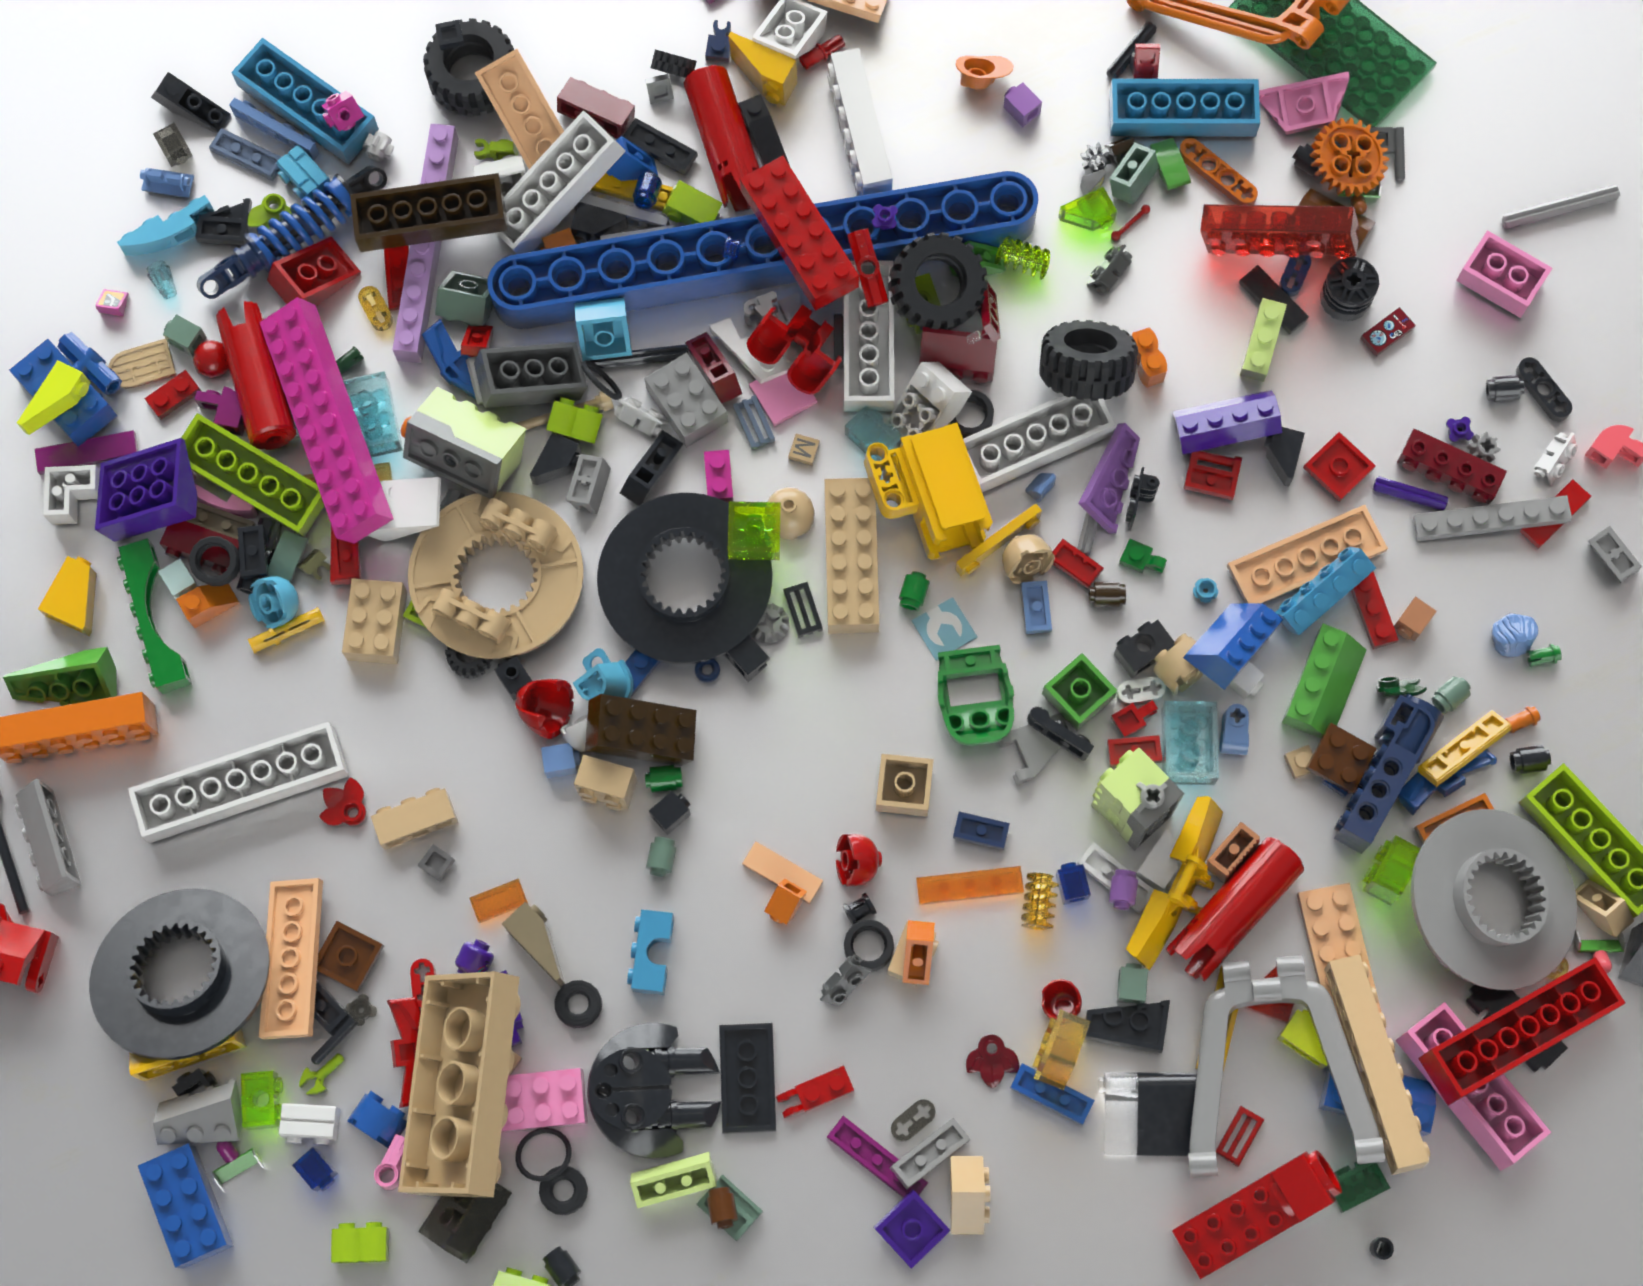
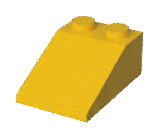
M730 31L728 37L731 59L768 102L772 104L779 103L785 106L798 83L796 60Z

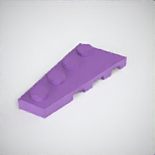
M1119 423L1078 503L1109 534L1117 532L1118 524H1116L1117 515L1122 512L1124 504L1121 502L1123 491L1128 489L1130 481L1128 480L1129 468H1133L1140 437L1126 423Z

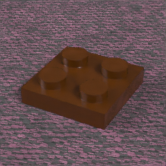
M1330 723L1315 749L1306 770L1347 793L1353 794L1377 748Z
M336 921L318 953L317 972L359 993L384 945Z

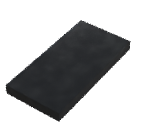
M773 1023L719 1025L722 1133L776 1132Z

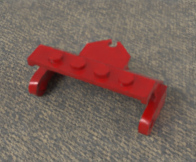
M0 903V981L20 986L26 966L31 962L25 988L29 992L39 993L44 986L59 936L43 929L14 923L6 911L5 905Z

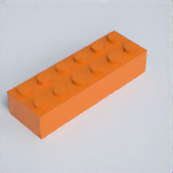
M143 692L2 716L0 717V758L7 763H19L22 761V758L32 757L34 759H41L55 752H58V754H69L74 752V749L83 747L86 750L99 748L100 744L120 745L124 744L125 740L134 738L139 741L148 740L151 738V735L158 734L155 704Z

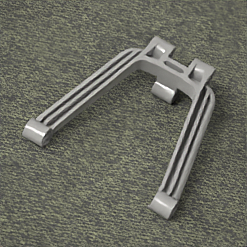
M1303 955L1276 957L1277 977L1252 979V982L1249 960L1222 962L1224 988L1216 990L1209 996L1203 1011L1190 1136V1153H1188L1191 1178L1218 1176L1215 1144L1229 1016L1234 1010L1239 1008L1273 1003H1297L1307 1008L1353 1135L1357 1164L1385 1162L1383 1139L1379 1137L1376 1121L1329 992L1321 984L1306 980Z

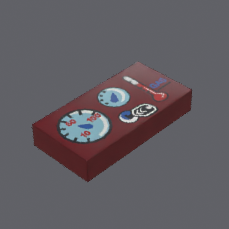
M1399 307L1362 334L1360 339L1377 357L1413 330L1416 325Z

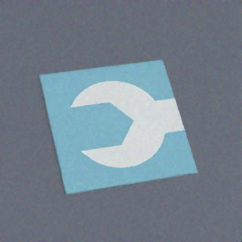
M953 597L911 620L936 661L938 660V652L956 650L977 638V635Z

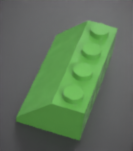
M1323 623L1317 632L1282 723L1320 739L1328 724L1333 723L1337 726L1367 649L1348 633Z

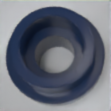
M715 659L696 663L695 675L701 682L711 683L719 677L720 665ZM705 667L712 668V672L710 674H704L703 669Z

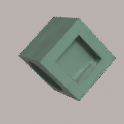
M177 314L173 320L167 322L163 336L170 345L192 357L194 356L195 349L207 338L201 327Z
M1126 963V967L1121 966L1118 975L1117 1002L1145 1003L1148 969L1142 968V965L1137 963Z

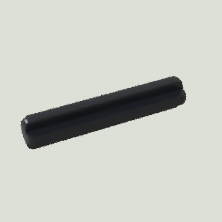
M1147 21L1108 67L1106 72L1108 77L1117 79L1130 64L1132 53H1135V44H1146L1156 33L1157 27L1155 24Z

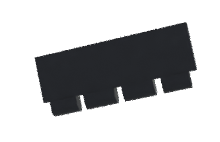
M1474 984L1469 989L1472 995L1465 1001L1478 1015L1487 1009L1489 1013L1482 1018L1484 1020L1521 998L1513 990H1493ZM1561 1041L1527 1060L1525 1063L1534 1073L1541 1066L1546 1070L1568 1047Z

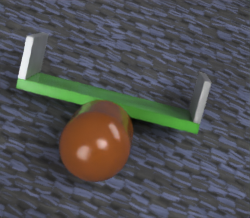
M1380 182L1377 190L1371 189L1367 194L1363 192L1358 197L1353 192L1349 196L1353 197L1351 199V206L1355 214L1362 215L1366 212L1367 204L1364 197L1380 198L1382 189ZM1345 190L1337 196L1346 197Z

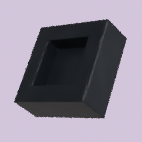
M459 19L435 24L441 50L465 45Z

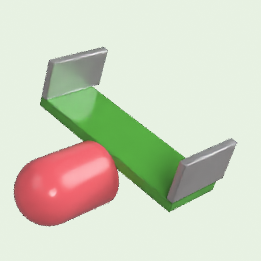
M1575 930L1574 943L1577 951L1595 952L1592 958H1597L1606 973H1609L1612 969L1607 952H1624L1626 945L1622 932L1618 936L1619 940H1581L1578 931Z

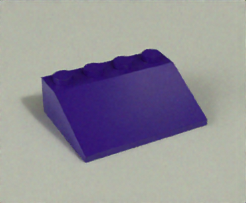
M183 438L100 463L95 530L112 541L117 542L196 518L197 491Z

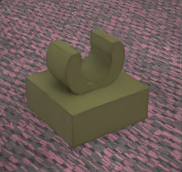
M314 549L297 566L304 574H311L317 580L322 579L317 573V569L320 566L330 571V565L324 562L327 557L318 549Z

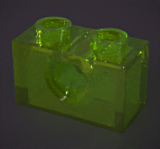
M272 1070L241 1073L242 1128L255 1130L277 1128L280 1126L282 1104H279V1093L283 1092L282 1077H278L277 1072ZM267 1093L269 1096L268 1103L263 1107H259L257 1103L259 1096Z

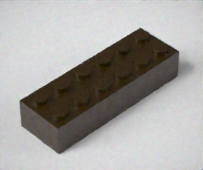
M499 173L350 194L354 236L360 252L508 231L503 186Z

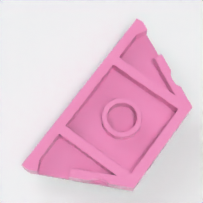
M1349 71L1259 90V101L1285 135L1322 128L1325 125L1328 126L1333 120L1336 122L1350 79Z

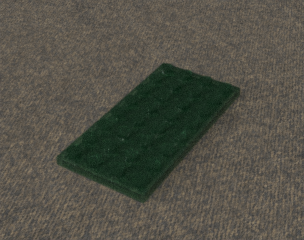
M1235 0L1229 8L1267 18H1276L1284 13L1295 0ZM1350 0L1338 15L1329 14L1320 6L1319 21L1324 26V32L1309 49L1300 48L1290 39L1278 44H1265L1309 80L1349 71L1350 79L1341 106L1358 120H1362L1364 125L1370 124L1371 127H1378L1437 64L1435 60L1359 0Z

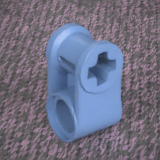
M1233 704L1222 715L1219 741L1220 753L1247 755L1249 748V712L1245 706ZM1233 713H1236V717L1240 718L1237 723L1233 717H1230Z

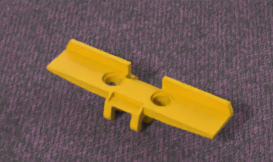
M1202 796L1196 798L1170 854L1172 859L1182 863L1168 894L1156 889L1153 890L1127 945L1126 950L1148 970L1152 968L1173 932L1182 911L1184 910L1196 915L1202 909L1191 896L1196 885L1211 891L1215 885L1213 881H1210L1211 876L1207 873L1208 866L1205 864V861L1221 822L1223 811L1211 797Z

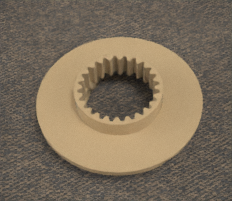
M498 491L494 498L490 499L478 493L471 494L443 508L440 511L439 526L421 531L412 549L408 566V586L411 600L417 615L428 631L451 649L468 656L484 659H504L523 655L537 649L552 639L562 630L574 613L580 599L584 580L583 560L579 544L566 522L555 511L533 498ZM495 541H498L500 546L508 542L510 548L516 545L518 551L524 550L525 557L530 559L534 571V582L530 584L532 592H526L527 600H519L520 606L510 605V611L508 612L504 608H501L499 613L494 609L484 608L480 604L469 600L463 593L460 584L462 579L460 572L464 570L462 563H468V554L475 555V548L483 550L485 543L493 547Z

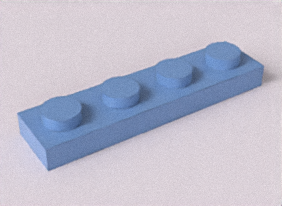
M234 97L229 104L235 117L292 149L297 145L300 146L313 161L319 155L316 141L307 134L302 136L288 123L284 122L281 124L270 113L266 111L262 113L256 110L255 106L247 100L242 102Z

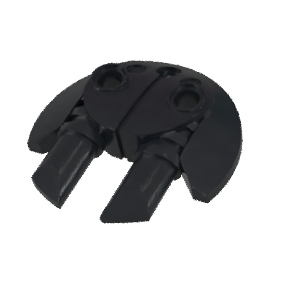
M643 1023L619 1032L602 1047L591 1066L587 1097L593 1119L603 1135L612 1144L634 1156L659 1159L682 1153L684 1142L676 1133L677 1130L711 1128L720 1109L721 1101L677 1102L676 1100H671L672 1089L669 1086L672 1085L671 1078H674L675 1075L720 1073L716 1061L707 1047L674 1048V1046H671L678 1037L677 1027L672 1025ZM625 1056L633 1059V1069H628L624 1066L623 1059ZM627 1110L633 1111L636 1114L637 1120L635 1124H631L626 1120Z

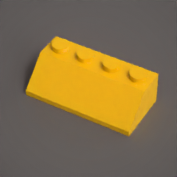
M242 1028L230 1039L214 1049L186 1059L153 1060L129 1052L130 1075L145 1082L247 1047Z

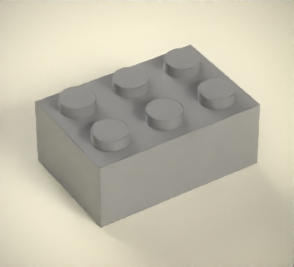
M687 352L644 378L647 391L686 448L728 422L726 409Z

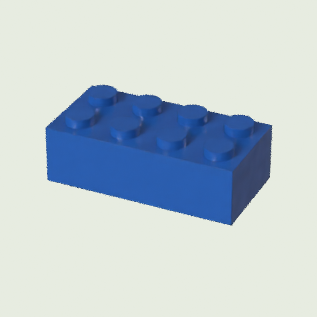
M46 339L9 369V371L23 388L34 397L57 360L73 368L75 367L49 339ZM90 384L87 394L81 397L78 404L53 420L79 447L117 417V414Z
M188 1143L138 1165L175 1268H187L234 1247L196 1146Z

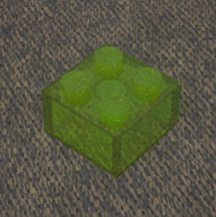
M729 501L728 559L780 560L781 502Z
M1397 835L1390 841L1385 840L1374 856L1377 863L1374 862L1372 867L1368 868L1362 879L1366 883L1362 891L1391 906L1404 892L1412 876L1415 860L1421 848Z

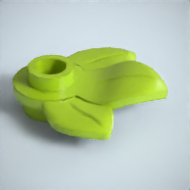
M275 193L268 194L263 198L260 205L251 209L248 216V226L256 228L264 225L269 229L268 221L271 218L280 221V212L286 211L291 214L290 207L286 206V201L281 195ZM271 204H277L278 208L271 209L269 206Z

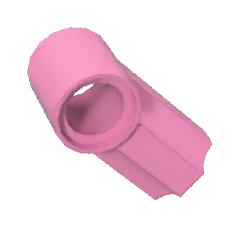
M395 1134L381 1164L377 1166L374 1172L376 1183L388 1191L394 1190L399 1186L405 1137ZM387 1170H393L395 1174L394 1179L389 1183H383L381 1180L382 1174Z

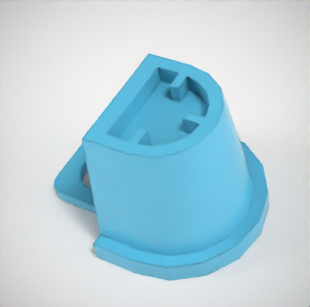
M601 648L595 649L583 659V666L587 672L573 682L577 692L583 699L589 701L599 694L631 698L633 678L624 660L611 663L605 651ZM595 657H600L603 663L597 664L592 668V660Z

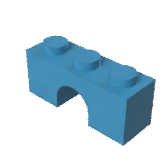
M641 909V916H636L634 932H638L637 943L633 942L631 947V958L635 959L634 968H629L627 984L631 985L633 992L665 995L667 966L651 962L648 955L653 945L660 942L671 943L674 925L673 913Z

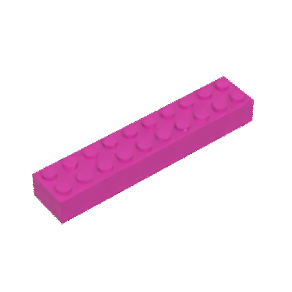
M297 297L259 323L334 534L337 539L355 544L392 521L393 516L316 305Z

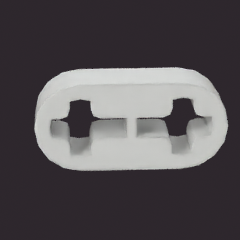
M1159 677L1125 681L1119 685L1117 699L1124 706L1132 703L1134 705L1146 704L1152 700L1157 702L1163 698L1166 685ZM1151 684H1154L1157 688L1160 687L1157 695H1153L1152 691L1144 692L1143 690L1149 689ZM1125 688H1129L1130 692L1139 691V693L1133 694L1132 699H1128L1127 695H1122L1125 692Z

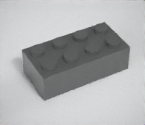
M577 342L480 349L474 362L484 408L553 403L554 400L559 401L560 397L577 401L582 398L588 387L584 371L581 367L582 362Z

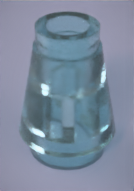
M157 261L147 267V277L163 298L169 299L174 297L177 291L170 266L166 265L165 261Z

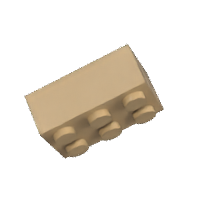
M365 579L351 580L342 653L347 661L398 664L404 621L403 614L407 598V590L403 582Z

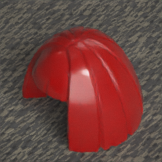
M562 679L536 680L527 683L517 692L515 703L517 712L522 721L534 733L547 739H553V737L555 738L561 734L560 729L568 724L570 720L569 715H572L574 706L572 701L574 693L570 683Z

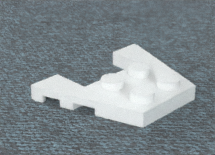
M799 293L778 300L777 305L786 321L785 325L790 322L801 307ZM731 318L714 323L709 327L713 336H717L723 342V346L740 360L739 362L760 384L786 374L794 360L803 351L802 347L792 341L787 351L777 363L765 364L756 360L747 349V340L750 336L740 339Z

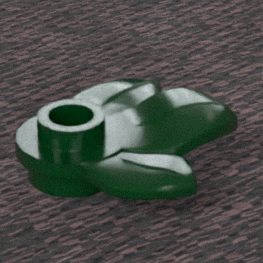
M1384 677L1378 679L1376 691L1382 692L1383 696H1400L1404 694L1417 696L1426 692L1427 687L1417 685L1420 683V679H1404L1399 681L1398 677Z

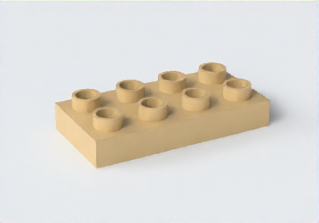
M495 971L425 976L398 1192L422 1196L494 1197L495 1184L501 1175V1162L498 1158L501 1131L508 1117L505 1097L508 1074L514 1065V1052L511 1046L514 1021L521 1007L518 995L520 977Z

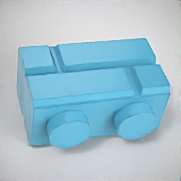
M295 146L288 154L277 160L276 164L280 170L277 172L278 176L286 185L290 182L295 187L292 190L300 200L305 196L313 200L312 192L315 189H319L324 193L323 184L330 182V178L300 146Z

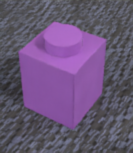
M1024 82L1017 87L1012 86L1005 93L1003 108L1022 127L1041 113L1042 101Z

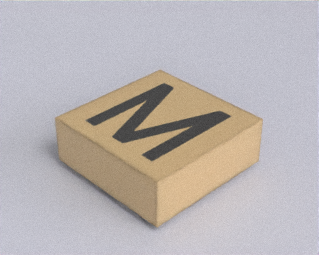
M795 434L788 459L813 466L820 440Z

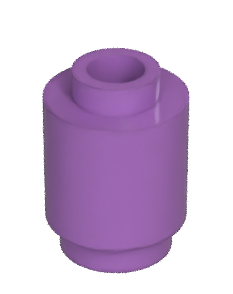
M1124 869L1115 870V875L1111 879L1109 902L1114 904V908L1129 910L1130 906L1135 905L1138 886L1136 872Z

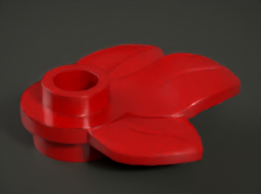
M350 777L346 781L343 790L339 788H324L323 799L328 808L319 815L321 820L331 826L343 823L356 826L362 823L366 817V808L362 804L364 790L361 785ZM351 810H358V814L355 817H349Z

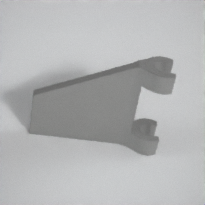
M1060 713L1050 716L1051 719L1060 720L1066 724L1064 717ZM1030 724L1011 730L1007 737L998 741L1000 748L1015 742L1026 768L1016 771L1015 775H1013L1016 785L1035 778L1061 748V746L1035 730Z

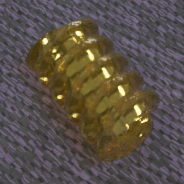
M1036 872L1027 873L1026 878L1031 882L1025 885V889L1029 892L1024 894V899L1029 903L1023 904L1022 909L1028 913L1021 915V920L1026 922L1021 926L1035 930L1052 929L1054 925L1048 923L1047 919L1055 918V915L1048 912V909L1056 908V904L1050 902L1049 899L1058 896V894L1051 891V888L1059 887V884L1052 881L1053 875Z

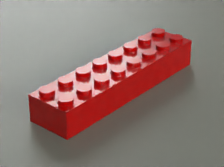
M1594 957L1432 1048L1418 1059L1449 1106L1608 1015L1626 1002L1597 958Z

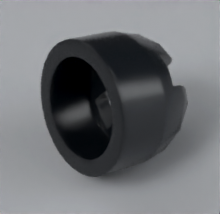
M1377 1237L1370 1243L1369 1249L1375 1258L1386 1260L1393 1255L1394 1246L1388 1238ZM1380 1241H1381L1382 1243H1381L1380 1248H1379L1378 1253H1377V1248H1378L1379 1243H1380Z

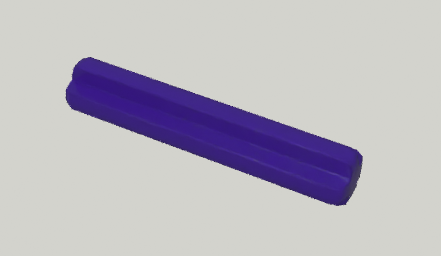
M1380 476L1375 479L1373 485L1374 491L1438 510H1445L1448 504L1447 496Z

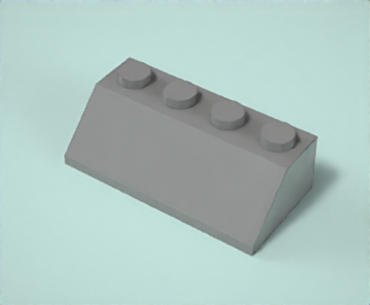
M35 779L16 794L18 803L15 804V809L20 819L23 818L25 827L22 828V833L27 843L30 842L32 851L29 852V857L34 867L37 866L39 876H36L38 887L48 895L54 896L82 885L54 791L40 779Z

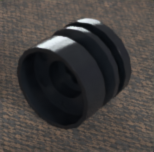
M1345 257L1336 261L1330 268L1320 292V301L1325 312L1332 318L1340 321H1354L1361 318L1369 310L1379 287V275L1374 266L1358 257Z

